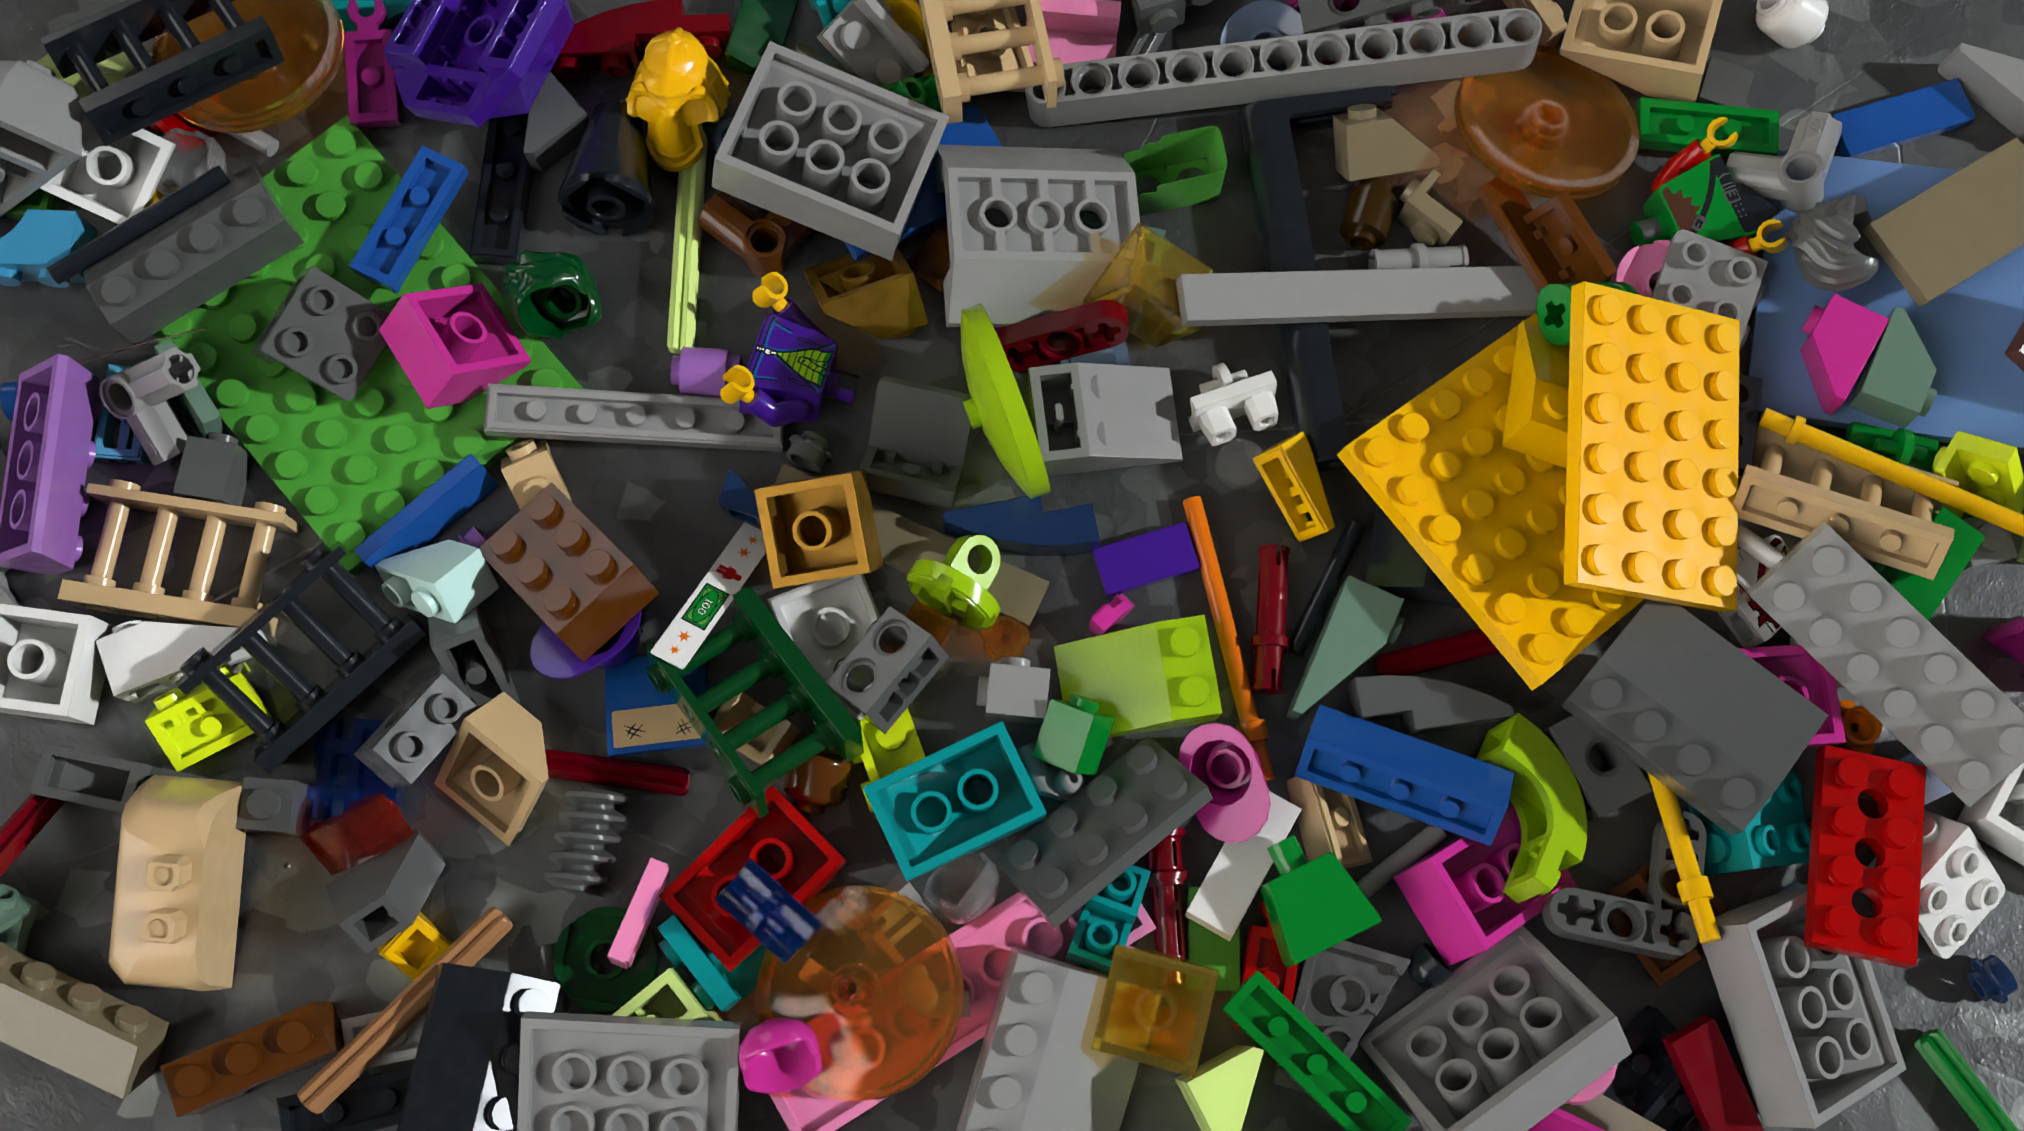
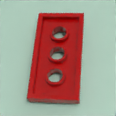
M1824 745L1817 750L1803 946L1905 969L1917 965L1926 766L1830 745ZM1859 794L1868 795L1876 801L1879 808L1877 819L1870 818L1862 813L1858 806ZM1857 842L1867 844L1876 855V865L1874 868L1866 867L1858 861L1855 855V845ZM1854 892H1861L1871 900L1874 908L1871 918L1863 917L1855 911L1852 905V895Z

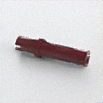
M1266 544L1258 548L1256 635L1250 638V648L1255 650L1252 691L1261 694L1265 690V695H1279L1284 693L1285 651L1290 649V638L1285 636L1290 548L1281 545L1280 551H1277V544Z

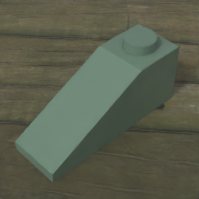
M1348 576L1339 586L1285 718L1295 721L1380 650L1387 642L1394 644L1405 621V617L1398 614L1404 599L1352 576Z

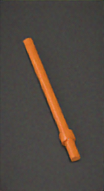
M1201 496L1190 497L1183 500L1182 503L1240 725H1237L1236 729L1246 737L1258 753L1261 770L1265 781L1268 782L1274 780L1275 775L1266 741L1270 739L1265 719H1259Z

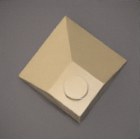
M502 692L464 718L434 782L438 788L509 847L518 839L549 779L542 723L509 695Z

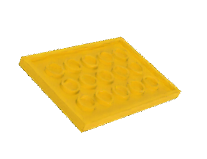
M1587 281L1571 286L1564 585L1718 612L1737 610L1738 509L1733 501L1738 490L1740 320Z

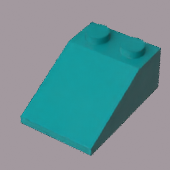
M1003 721L863 787L906 882L1001 841L1044 820L1047 815Z

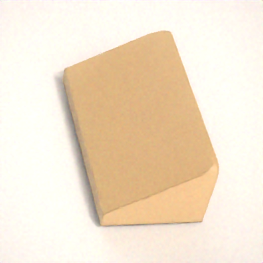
M1298 777L1287 780V789L1291 803L1302 809L1296 820L1308 862L1329 852L1336 856L1345 869L1373 862L1354 797Z

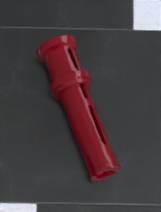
M1178 827L1146 853L1147 870L1151 871L1146 886L1151 888L1153 923L1156 926V929L1153 931L1157 984L1189 983L1182 901V884H1186L1188 871L1183 869L1180 839L1185 836V827Z

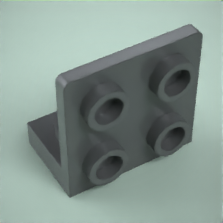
M311 266L301 271L251 353L268 363L278 361L340 399L350 401L386 345V341L379 329L390 313L314 266Z

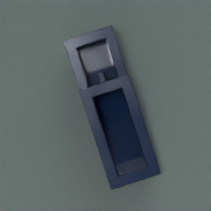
M1024 496L943 512L945 533L957 538L965 535H985L991 538L998 546L999 551L1032 556H1069L1092 553V549L1098 548L1100 544L1092 503L1044 512L1040 496L1033 499Z

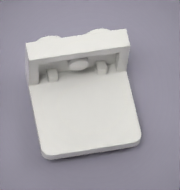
M1924 810L1918 930L1933 954L1943 959H1948L1967 941L1969 935L1988 913L1999 904L2005 893V885L1968 825ZM1876 857L1873 859V861H1872L1867 867H1869V868H1874V867H1875V865H1876Z

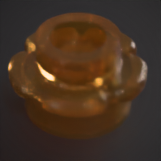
M1003 614L998 616L991 629L984 630L981 633L982 639L985 640L983 645L984 651L994 660H1000L1002 657L1020 658L1024 654V647L1030 642V633L1027 626L1016 618ZM1008 634L1010 641L1007 643L1002 642L1001 636Z

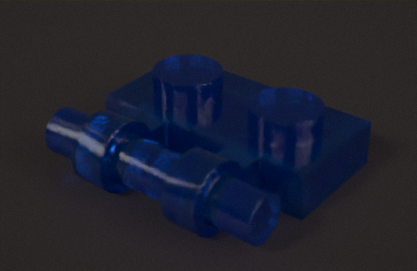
M332 718L322 727L321 737L315 738L314 754L319 755L315 783H310L308 799L313 800L311 820L332 821L334 802L344 801L343 821L399 824L403 786L392 789L354 755L385 720L354 719L352 739L342 738L344 720ZM350 756L347 783L336 784L339 758Z

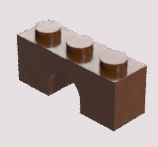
M313 1001L160 1066L176 1116L182 1117L205 1113L251 1093L250 1089L259 1084L289 1073L303 1071L335 1057L344 1048L342 1025L334 1002Z

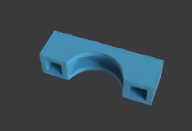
M27 209L15 228L0 238V285L14 287L20 286L22 281H38L46 286L66 288L70 286V282L85 283L84 271L58 284L46 268L94 240L97 229L77 211Z

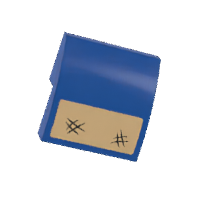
M648 656L630 658L626 663L617 668L605 669V712L609 757L616 758L708 747L668 691L660 695L652 685L645 671L647 667L651 666ZM707 662L681 677L695 697L709 689Z

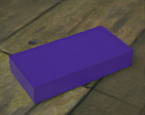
M1185 522L1092 549L1093 560L1106 598L1197 572L1200 569Z

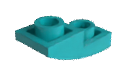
M1132 865L1084 904L1065 958L1066 960L1111 977L1116 975L1151 871Z

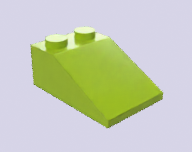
M1205 615L1153 622L1053 647L1062 700L1070 701L1071 695L1076 694L1099 702L1098 712L1115 718L1108 738L1215 722L1223 713Z

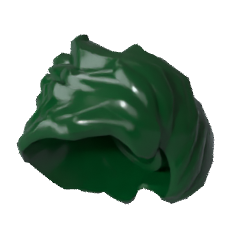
M524 249L519 252L520 263L510 262L506 265L507 275L503 279V288L506 291L503 297L512 309L511 315L517 320V324L525 333L533 337L563 339L565 335L573 333L576 329H587L597 324L602 318V304L596 287V279L579 256L565 252H534Z

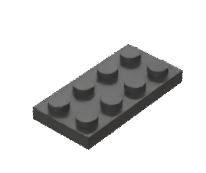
M1148 735L999 855L994 862L1000 872L1055 929L1211 801L1213 797L1206 784Z

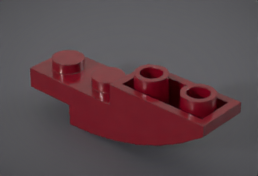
M653 0L608 10L574 24V28L550 72L554 76L563 79H576L588 74H604L613 78L625 77L629 73H636L642 61V56L645 54V48L652 38L666 31L675 30L677 27L690 32L704 46L710 58L718 57L725 53L732 32L729 14L686 15L682 0Z

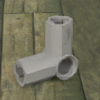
M1812 111L1810 115L1800 117L1788 153L1785 156L1780 157L1738 151L1730 153L1726 167L1735 186L1739 182L1743 183L1763 198L1780 200L1781 204L1790 211H1806L1816 207L1815 204L1822 202L1824 198V182L1842 133V122L1835 120L1831 117L1830 113Z
M177 347L170 348L105 378L99 387L100 398L105 408L116 418L127 420L154 466L183 453L187 436H189L168 399L198 385V372L201 369L192 354L184 353Z

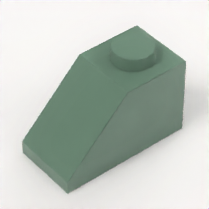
M1895 306L1886 317L1890 320L1862 369L1848 408L1901 428H1906L1918 415L1925 417L1929 412L1937 395V389L1931 388L1937 369L1906 310Z

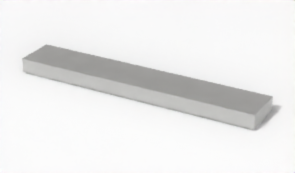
M488 383L484 432L486 436L782 452L784 426L771 427L755 415L739 412L740 400L729 404L725 403L721 397Z

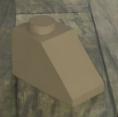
M1374 104L1353 105L1348 107V113L1333 115L1336 171L1349 182L1441 167L1440 157L1392 117L1379 108L1376 109Z

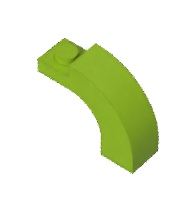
M1518 713L1488 730L1476 759L1514 772L1509 799L1520 821L1521 845L1502 892L1515 902L1521 903L1536 895H1546L1558 883L1561 876L1560 871L1582 862L1587 843V816L1581 790L1562 753L1539 728Z

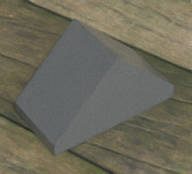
M551 72L529 110L523 153L533 172L538 173L545 172L577 148L589 122L587 113Z

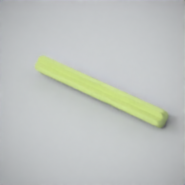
M707 147L702 157L694 165L678 172L667 347L670 353L678 355L681 354L683 346L695 347L702 228L698 224V217L703 210Z

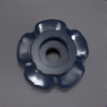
M1989 955L1982 960L1979 958L1971 960L1970 969L1972 972L1967 974V980L1973 991L1984 1001L1992 999L2001 1004L2007 1003L2008 995L2018 990L2017 982L2009 968L1995 955Z

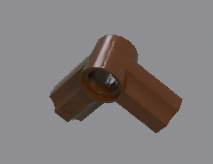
M725 192L714 193L704 204L703 210L698 217V224L702 229L747 261L751 272L760 278L770 272L782 274L788 266L789 256L814 230L771 211L764 219L760 218ZM764 245L776 247L773 251L767 253L756 251Z

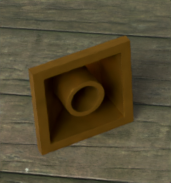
M898 248L892 261L873 254L861 261L855 262L851 253L803 269L806 279L824 314L883 340L890 337L902 338L915 332L918 327L929 324L914 273Z

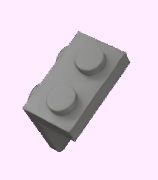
M1679 230L1671 239L1651 298L1740 320V351L1750 332V326L1747 323L1751 311L1757 306L1763 294L1764 284L1761 282L1768 261L1688 230Z

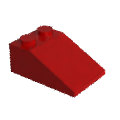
M773 785L765 792L769 811L767 815L759 818L750 806L659 895L663 902L730 972L812 900L849 863L784 794Z

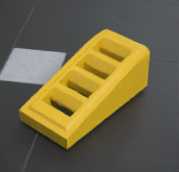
M1303 431L1273 445L1252 458L1299 543L1328 532L1335 527L1314 456ZM1306 512H1309L1313 520L1308 521Z

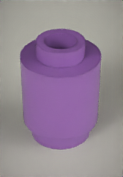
M683 346L681 355L672 357L671 384L679 385L681 395L721 397L720 390L729 383L724 381L723 374L735 365L743 366L742 355L731 354L730 349Z

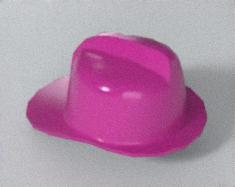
M1216 722L1200 725L1186 736L1180 746L1178 758L1182 765L1207 785L1213 797L1211 801L1195 814L1204 830L1215 839L1228 843L1247 841L1261 831L1268 820L1271 805L1268 786L1261 770L1258 753L1246 737L1232 726Z

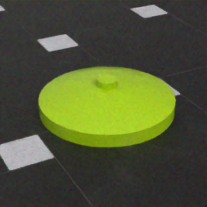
M981 303L961 310L960 321L961 350L971 399L963 401V405L973 430L982 427L999 460L1030 499L1049 493L1050 483L1039 444L1017 382L994 326Z

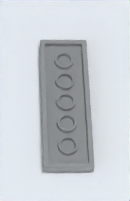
M1824 521L1746 591L1765 612L1969 808L2024 763V712Z

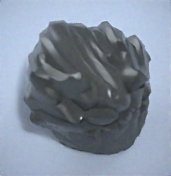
M1851 193L1842 198L1832 199L1827 203L1817 202L1815 204L1816 207L1812 209L1800 210L1798 212V219L1790 221L1791 228L1786 229L1781 234L1782 238L1793 241L1791 248L1795 249L1796 262L1805 281L1819 289L1841 291L1854 288L1871 280L1878 271L1880 254L1876 252L1874 246L1862 231L1873 221L1866 208L1865 199L1859 194Z

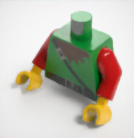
M1726 117L1714 119L1707 128V137L1702 141L1695 139L1671 157L1651 184L1652 195L1643 204V212L1646 218L1635 221L1630 225V234L1635 246L1652 244L1655 240L1671 241L1677 231L1688 230L1756 257L1757 251L1762 249L1773 254L1785 250L1788 245L1787 238H1782L1772 243L1765 240L1770 232L1783 227L1782 222L1776 219L1767 220L1757 230L1738 194L1721 155L1717 154L1711 157L1710 152L1713 149H1727L1732 147L1737 141V132H1734L1724 141H1718L1714 138L1716 129L1728 121Z

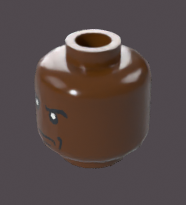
M825 749L785 774L783 789L788 795L796 799V808L810 813L823 814L826 806H836L845 801L854 762L846 763L836 749L831 752Z

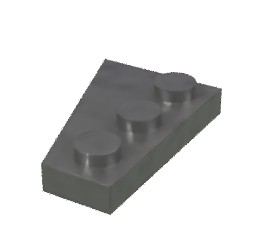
M1344 940L1302 961L1292 1004L1350 1059L1374 1016L1378 1015L1387 1000V995L1412 960ZM1276 1064L1272 1083L1306 1093Z

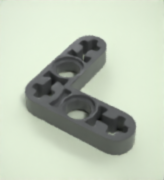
M1681 811L1701 875L1704 876L1706 829L1697 816L1687 811ZM1662 819L1655 826L1652 835L1646 903L1579 888H1564L1550 896L1544 904L1542 913L1547 928L1553 934L1562 938L1663 960H1674L1691 952L1697 944L1698 935L1689 906L1683 905L1681 898H1675L1668 894L1663 886L1664 874L1666 872L1678 873L1674 860L1665 859V857L1670 858L1673 854ZM1569 901L1572 902V911L1588 915L1595 910V906L1598 907V910L1593 920L1582 917L1574 920L1569 925L1566 923V915L1559 913L1558 908ZM1684 909L1685 913L1681 912L1673 917L1672 926L1673 932L1681 935L1682 940L1669 946V938L1660 934V929L1670 925L1672 910ZM1619 910L1629 916L1633 928L1629 937H1619L1610 931L1607 924V917L1610 911Z

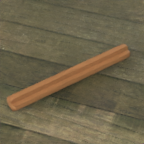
M490 907L299 1090L297 1096L301 1103L311 1112L316 1114L322 1113L428 1010L439 964L450 963L473 967L512 929L513 924L500 909Z

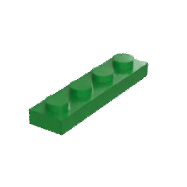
M1255 970L1220 1008L1345 1131H1405L1413 1120L1258 970Z

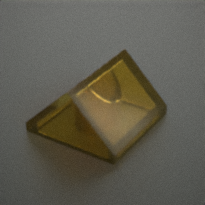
M1138 222L1085 296L1082 303L1088 304L1105 299L1121 303L1128 311V331L1158 348L1202 329V326L1182 327L1176 280L1181 274L1213 273V270Z
M1116 944L1091 1049L1195 1077L1220 971L1174 954Z

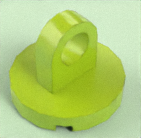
M965 535L960 537L951 546L942 563L934 560L920 559L914 562L907 574L906 579L910 581L908 586L912 594L942 617L949 618L952 613L963 617L960 623L963 625L962 627L976 631L991 629L1000 614L1001 608L998 602L987 591L999 570L1000 552L995 542L985 535ZM974 546L980 551L982 557L980 568L975 573L968 565V554Z

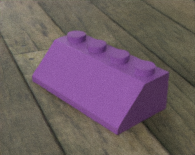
M56 354L19 374L0 504V567L55 576L73 570L74 565L78 563L82 555L83 539L81 536H78L80 517L86 513L89 505L90 495L86 493L85 481L87 470L92 466L96 455V445L94 441H91L93 423L98 420L102 410V401L100 395L97 394L99 378L66 355Z

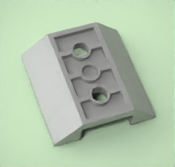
M968 145L938 146L934 156L936 193H945L950 269L943 281L946 327H960L961 310L979 303L983 305L994 327H1005L1105 299L1115 300L1123 304L1128 311V328L1134 327L1144 257L1135 172L1118 150ZM993 208L1001 210L1006 214L1009 224L1005 227L991 225L985 217V211ZM1081 211L1096 213L1101 219L1102 227L1099 229L1086 227L1081 222L1079 213Z

